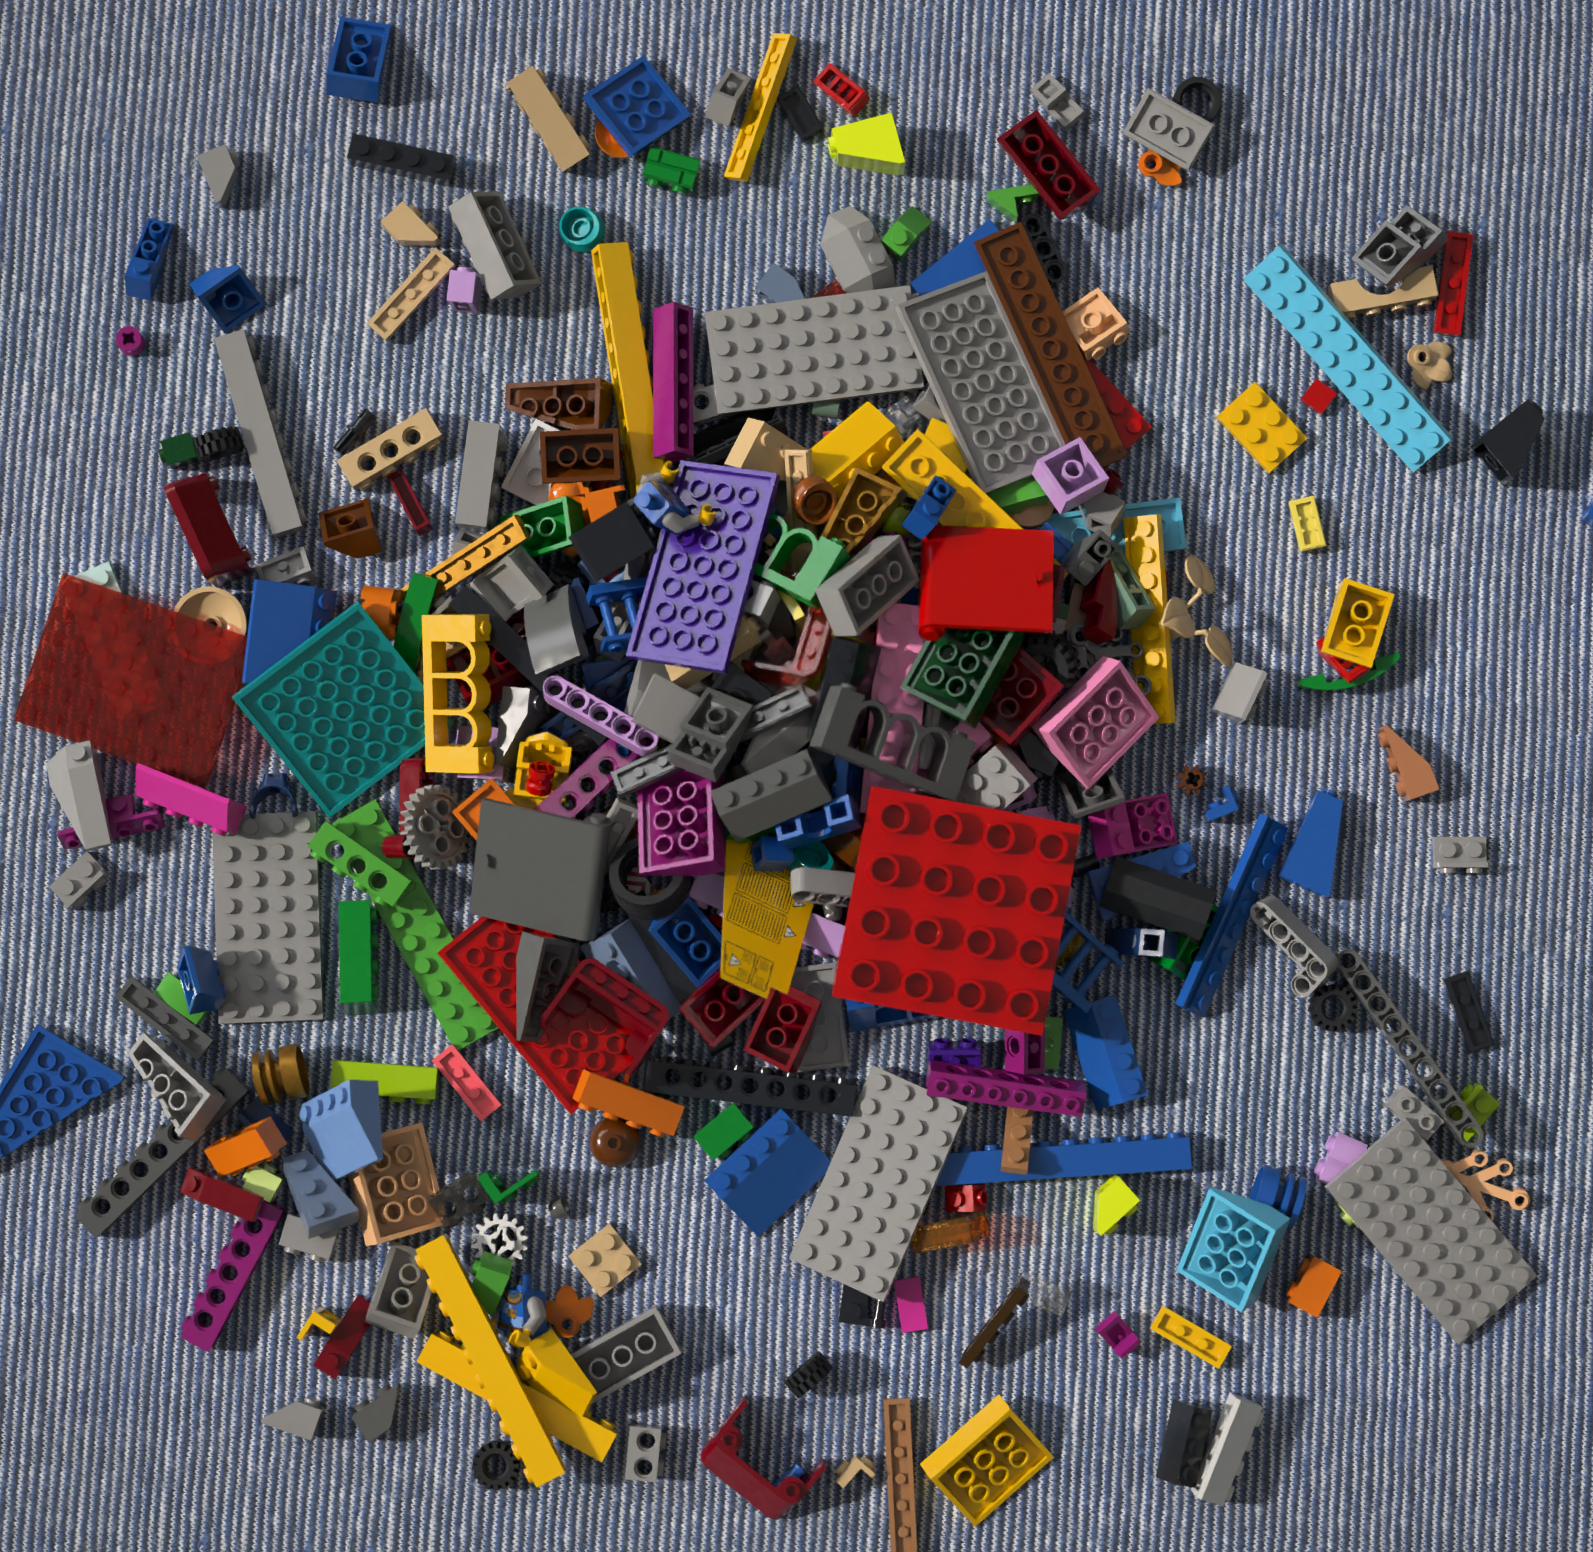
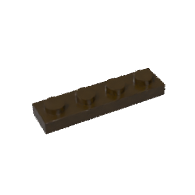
M1021 1277L963 1351L958 1363L967 1369L973 1361L976 1364L985 1353L984 1346L987 1343L991 1345L1000 1334V1331H998L999 1327L1002 1324L1007 1326L1015 1315L1013 1312L1014 1308L1017 1305L1022 1307L1030 1296L1027 1292L1030 1286L1028 1280Z

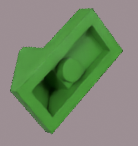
M1032 184L987 191L986 199L987 203L1017 223L1016 203L1019 202L1020 205L1033 204L1036 199H1039L1040 194Z

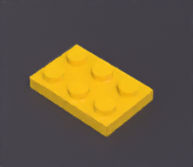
M1256 382L1249 386L1216 417L1268 474L1307 439L1302 431Z

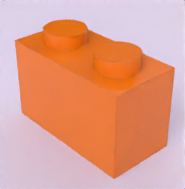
M1310 1254L1308 1259L1304 1257L1298 1267L1300 1275L1296 1282L1291 1281L1285 1295L1288 1296L1287 1302L1318 1318L1342 1271Z

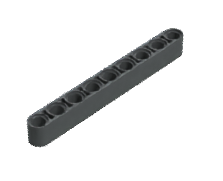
M1352 949L1342 950L1337 955L1338 972L1458 1142L1466 1148L1478 1146L1484 1138V1132L1359 954ZM1342 956H1351L1355 961V965L1352 968L1343 967L1340 963ZM1366 977L1370 982V987L1366 990L1359 989L1356 986V979ZM1375 998L1382 999L1385 1003V1009L1381 1012L1374 1011L1371 1007V1001ZM1389 1020L1399 1022L1400 1031L1398 1033H1391L1387 1030L1386 1023ZM1406 1041L1412 1042L1416 1047L1415 1054L1406 1055L1402 1051V1044ZM1418 1064H1428L1431 1068L1430 1076H1420L1417 1072ZM1435 1085H1442L1446 1089L1447 1094L1445 1098L1438 1099L1433 1095L1432 1090ZM1450 1107H1458L1461 1110L1462 1117L1459 1121L1449 1118L1448 1110ZM1466 1129L1476 1131V1142L1469 1143L1464 1139V1131Z

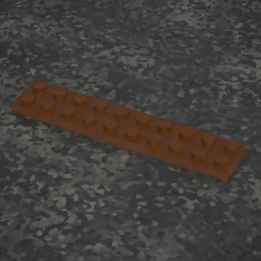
M1022 222L975 241L973 245L985 271H987L1065 445L1081 437L1102 468L1126 458L1128 455Z

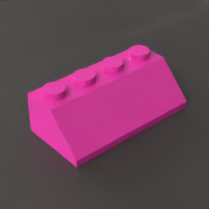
M137 763L136 796L144 799L142 804L157 809L159 805L166 807L165 813L180 818L181 814L188 816L189 823L202 828L204 823L212 826V832L224 837L227 832L234 835L237 834L247 809L246 805Z

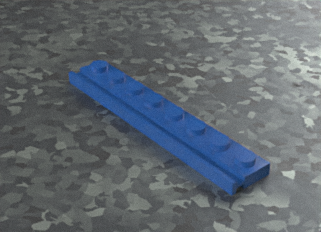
M1260 813L1175 1003L1204 1018L1211 1005L1225 969L1232 958L1233 951L1239 938L1242 936L1243 929L1250 916V909L1255 904L1264 886V882L1274 864L1275 857L1288 830L1287 827L1267 815Z

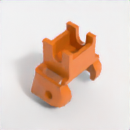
M586 482L554 483L550 489L548 501L567 495L581 503L584 524L587 526L620 506L617 492L624 491L626 488L625 485H619L593 491L592 487H587ZM574 546L562 549L569 557L578 555Z

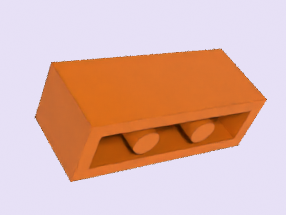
M270 1116L217 1139L204 1152L220 1177L229 1173L235 1176L242 1172L246 1166L252 1169L259 1165L263 1159L266 1162L273 1160L280 1155L279 1150L287 1142Z

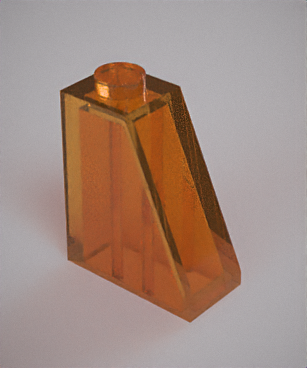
M985 1210L919 1224L910 1244L914 1254L970 1244L989 1236L990 1231Z

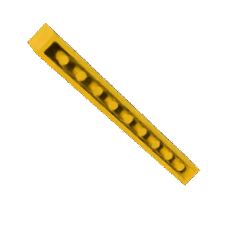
M628 242L598 244L593 248L591 254L630 499L637 495L636 491L640 485L642 475L660 472L666 461L653 458V378L649 375L648 370L650 358L644 345L646 333L640 320L641 303L637 300L636 295L637 278L633 275L632 270L633 253L629 250Z
M444 1234L417 1248V1255L414 1256L421 1270H426L429 1279L426 1281L432 1293H438L442 1301L438 1303L445 1317H450L453 1323L451 1331L457 1341L462 1340L466 1348L463 1350V1354L469 1365L474 1364L478 1372L475 1374V1378L479 1386L487 1389L490 1395L487 1401L493 1412L498 1411L502 1419L499 1424L505 1436L510 1435L514 1444L511 1445V1448L518 1460L522 1458L526 1466L523 1471L530 1484L534 1482L537 1488L564 1474L567 1469L484 1306L472 1288V1283L447 1234Z

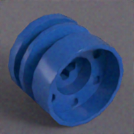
M1263 1164L1257 1173L1249 1199L1268 1204L1289 1217L1290 1221L1287 1230H1292L1305 1204L1307 1178L1298 1176L1294 1183V1173H1288L1284 1181L1280 1182L1281 1170Z

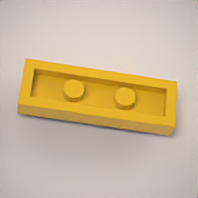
M1163 1305L1150 1326L1151 1330L1218 1369L1232 1347L1230 1344Z

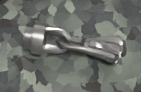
M814 903L812 913L816 915L825 914L826 920L840 921L843 915L842 906Z

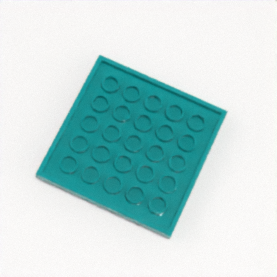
M359 601L232 696L233 700L329 818L399 766L404 759H408L425 746L424 684ZM448 716V728H449V727H450L451 725H453L454 723H453V721H452V720L449 718V716Z

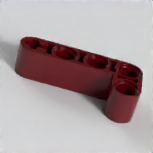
M426 757L404 759L400 764L399 822L405 821V817L400 812L408 810L404 802L411 801L409 795L416 793V789L424 788V786H435V772H426ZM400 824L399 835H389L384 838L382 843L383 853L389 859H415L416 854L408 855V851L411 848L410 845L403 846L407 838L400 835V832L405 830V827Z

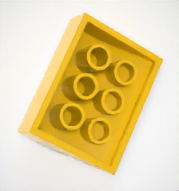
M997 1395L921 1462L920 1465L932 1482L976 1527L1052 1460L1054 1456L1000 1395Z

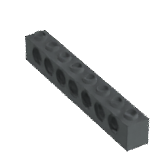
M220 1068L210 1077L212 1081L210 1084L215 1089H221L227 1100L196 1141L185 1138L183 1140L178 1139L175 1135V1126L172 1121L168 1125L163 1123L153 1132L155 1138L150 1143L143 1142L134 1151L136 1156L130 1162L125 1160L115 1169L118 1173L111 1180L106 1178L96 1188L98 1193L92 1199L88 1196L77 1206L79 1211L74 1216L95 1238L101 1237L252 1091L231 1068H226L225 1070ZM160 1143L164 1144L168 1150L164 1158H160L156 1154V1147ZM140 1162H144L148 1166L149 1170L146 1176H141L137 1172V1166ZM121 1180L129 1184L130 1189L126 1195L121 1194L118 1190V1184ZM102 1199H106L110 1203L111 1207L108 1213L102 1212L99 1208V1203Z

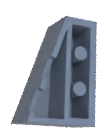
M308 1150L282 1158V1172L308 1239L359 1222V1209Z

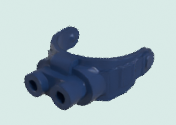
M265 773L263 775V781L260 782L259 789L256 790L252 797L249 811L252 819L255 818L259 803L266 797L275 794L285 795L292 801V816H298L297 803L290 791L288 774L279 773L278 776H274L273 774Z

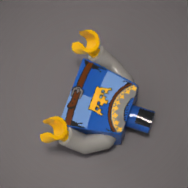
M671 461L665 462L660 474L655 473L643 480L637 488V495L633 499L634 503L655 526L679 536L682 532L699 526V523L710 526L714 522L717 512L710 513L711 505H703L700 514L696 516L673 490L664 483V481L672 482L679 469L675 471L669 469L672 465Z
M517 1273L516 1287H506L504 1289L500 1306L496 1309L494 1316H490L495 1330V1326L498 1324V1329L512 1333L509 1343L515 1347H527L530 1344L531 1336H541L547 1332L544 1291L532 1288L531 1273Z

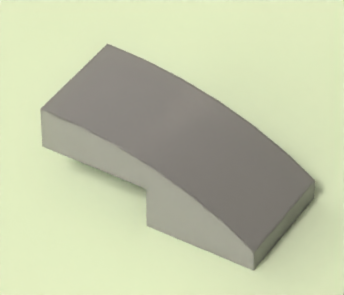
M1050 73L1030 89V92L1065 132L1085 115L1084 110L1067 94L1066 89Z

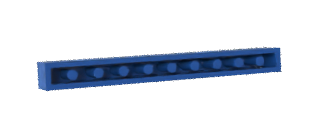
M1183 1132L1167 1133V1138H1157L1156 1134H1141V1139L1131 1140L1130 1135L1115 1136V1141L1104 1142V1137L1088 1138L1089 1143L1079 1144L1078 1139L1062 1140L1063 1145H1052V1141H1037L1036 1146L1030 1147L1027 1175L1000 1172L1003 1149H1000V1144L984 1145V1150H974V1146L958 1147V1152L949 1153L936 1186L1192 1169L1190 1137H1183Z

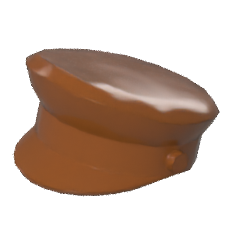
M812 476L803 479L797 484L792 494V507L798 519L808 524L819 525L826 523L838 503L835 489L827 480L821 477Z

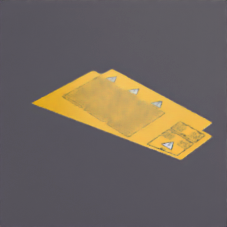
M726 839L720 977L766 999L771 987L788 994L814 903L798 902L791 898V871L789 867L782 872L754 871L750 846L756 841L736 843L735 840Z

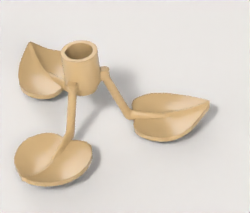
M1189 554L1185 560V572L1190 582L1198 588V591L1186 604L1178 597L1171 598L1165 607L1161 625L1169 628L1170 642L1180 636L1183 639L1192 638L1196 635L1206 636L1205 644L1209 651L1230 669L1233 663V654L1226 634L1214 625L1210 626L1208 630L1195 631V624L1191 619V615L1188 614V608L1203 594V591L1210 595L1214 592L1215 588L1213 575L1207 565L1198 557Z

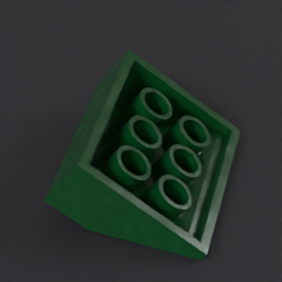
M945 628V633L940 639L925 641L900 688L975 729L1026 636L1021 631Z

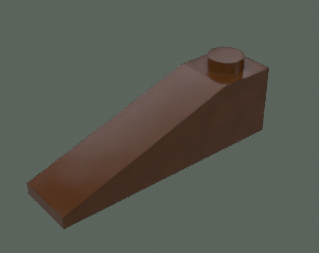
M602 378L506 384L505 409L572 430L602 429L612 411L613 385Z

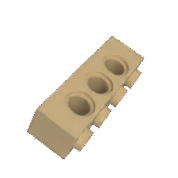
M425 408L336 461L355 491L358 489L363 491L374 484L373 480L380 476L385 478L396 471L395 467L405 463L407 465L418 459L419 456L417 454L427 449L429 452L441 445L440 441L444 437ZM419 433L421 435L420 441L414 445L409 444V435ZM390 446H397V455L392 458L386 457V449ZM368 459H374L376 461L375 468L370 471L364 470V462Z

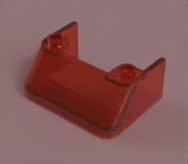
M781 570L779 574L794 581L799 573ZM800 602L801 608L807 613V617L794 660L787 661L781 666L742 660L741 666L747 674L760 682L794 687L815 678L821 671L832 634V628L822 606H820L819 610H816Z

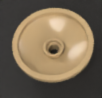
M200 587L184 595L175 606L171 617V635L178 650L188 659L208 665L222 663L233 657L242 647L248 630L247 615L243 605L230 592L218 587ZM213 622H216L218 624V628L216 631L211 630V624Z

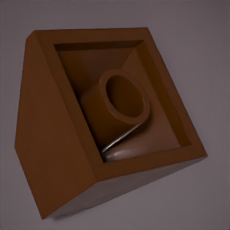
M368 498L319 512L325 547L357 559L382 552L380 536Z

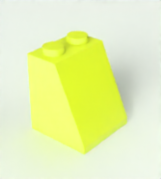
M892 113L831 129V137L828 138V150L831 159L836 158L838 166L897 176L904 175L905 159Z

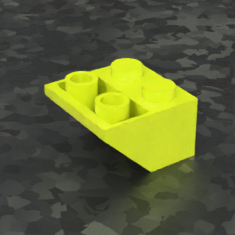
M1115 1174L1095 1191L1093 1229L1100 1236L1104 1233L1107 1236L1118 1228V1220L1123 1216L1130 1217L1139 1208L1136 1205L1140 1201L1138 1197Z

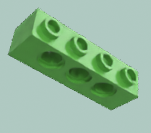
M327 821L323 823L307 846L313 850L310 854L321 863L327 860L334 866L331 870L341 877L345 878L348 875L355 880L353 883L355 887L364 893L370 890L377 895L374 900L385 908L389 905L396 907L413 884V881ZM337 844H341L344 847V854L341 858L335 859L331 853L332 848ZM358 859H362L366 865L365 870L360 874H356L353 871V863ZM384 874L387 878V884L385 887L378 889L374 885V879L377 875Z

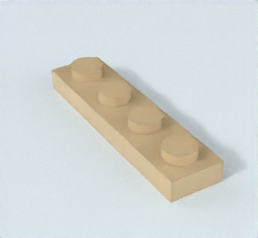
M435 247L372 316L367 325L387 342L450 273V270H453L455 264Z

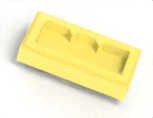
M1315 495L1289 501L1288 504L1300 552L1327 546Z

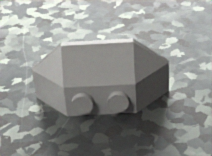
M851 206L829 214L820 245L842 289L847 293L896 287L893 264L870 219Z

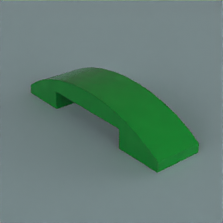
M413 572L400 615L394 647L416 674L421 656L422 615H429L439 579Z
M1398 652L1374 659L1372 671L1367 672L1351 684L1345 679L1327 683L1324 673L1298 680L1295 684L1297 688L1313 692H1334L1354 688L1369 682L1387 671L1397 662L1400 654Z

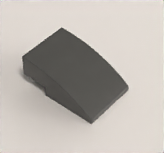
M1406 205L1391 223L1385 220L1351 259L1389 287L1420 268L1449 239L1440 228Z
M568 584L550 592L538 601L533 600L524 604L527 644L536 675L547 676L590 657L583 635L586 634L585 627L571 585Z
M707 687L680 725L682 732L668 750L670 763L717 782L743 736L753 711V705Z

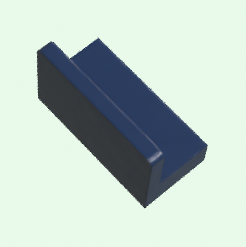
M259 1096L236 1115L246 1126L271 1116L286 1142L296 1133L270 1106H263Z

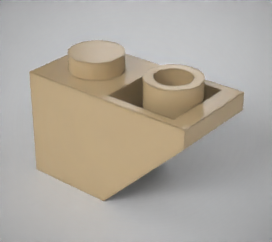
M402 201L381 221L383 228L401 246H438L441 244L437 236L440 232L430 222L425 224L420 219L422 214L413 204L407 206Z

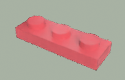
M453 1044L432 1060L480 1121H483L502 1105Z

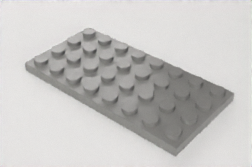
M987 271L900 303L895 307L971 478L985 493L988 494L1032 476L1038 459L1065 445Z
M910 285L704 312L718 416L924 389L921 365L895 310L898 304L912 299Z
M316 811L298 812L296 817L292 816V812L256 814L253 819L249 814H244L236 835L227 832L224 837L212 832L216 960L220 969V974L218 975L219 983H223L226 990V999H223L221 1008L218 1009L219 1024L324 1019L319 861L310 855L313 850L307 847L318 832Z
M872 1066L854 1107L853 1117H850L789 1259L885 1302L969 1108L948 1098L926 1095V1088L881 1068Z
M1404 1117L1324 1186L1458 1345L1537 1277L1536 1273Z

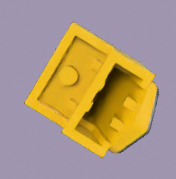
M544 731L528 736L524 742L520 741L514 797L544 800L549 796H534L526 790V782L530 777L528 774L529 765L533 761L542 760L554 765L555 774L554 778L551 779V793L570 776L572 747L568 746L566 740L551 732ZM564 797L562 802L566 803L567 798Z

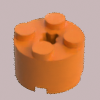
M364 585L360 599H365L362 602V607L388 640H395L401 613H397L398 605H401L402 590Z

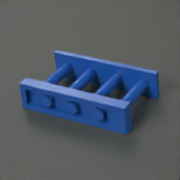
M648 577L589 586L586 595L588 607L595 605L600 607L608 635L602 641L601 653L610 652L616 654L624 649H628L632 632L618 634L610 604L621 601L625 603L633 630L638 614L635 600L642 598Z
M1066 907L1064 922L1068 925V928L1061 935L1057 958L1076 933L1085 941L1062 972H1054L1052 988L1074 1007L1087 1013L1093 1006L1085 999L1088 989L1109 962L1119 967H1122L1124 963L1117 957L1119 954L1117 950L1108 944L1104 946L1068 914L1070 909ZM1092 948L1096 949L1101 954L1099 959L1078 986H1070V977Z

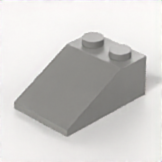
M395 1241L392 1242L364 1320L365 1323L412 1339L415 1338L421 1328L432 1293L426 1281L429 1279L426 1270H421L414 1256L417 1255L415 1248Z

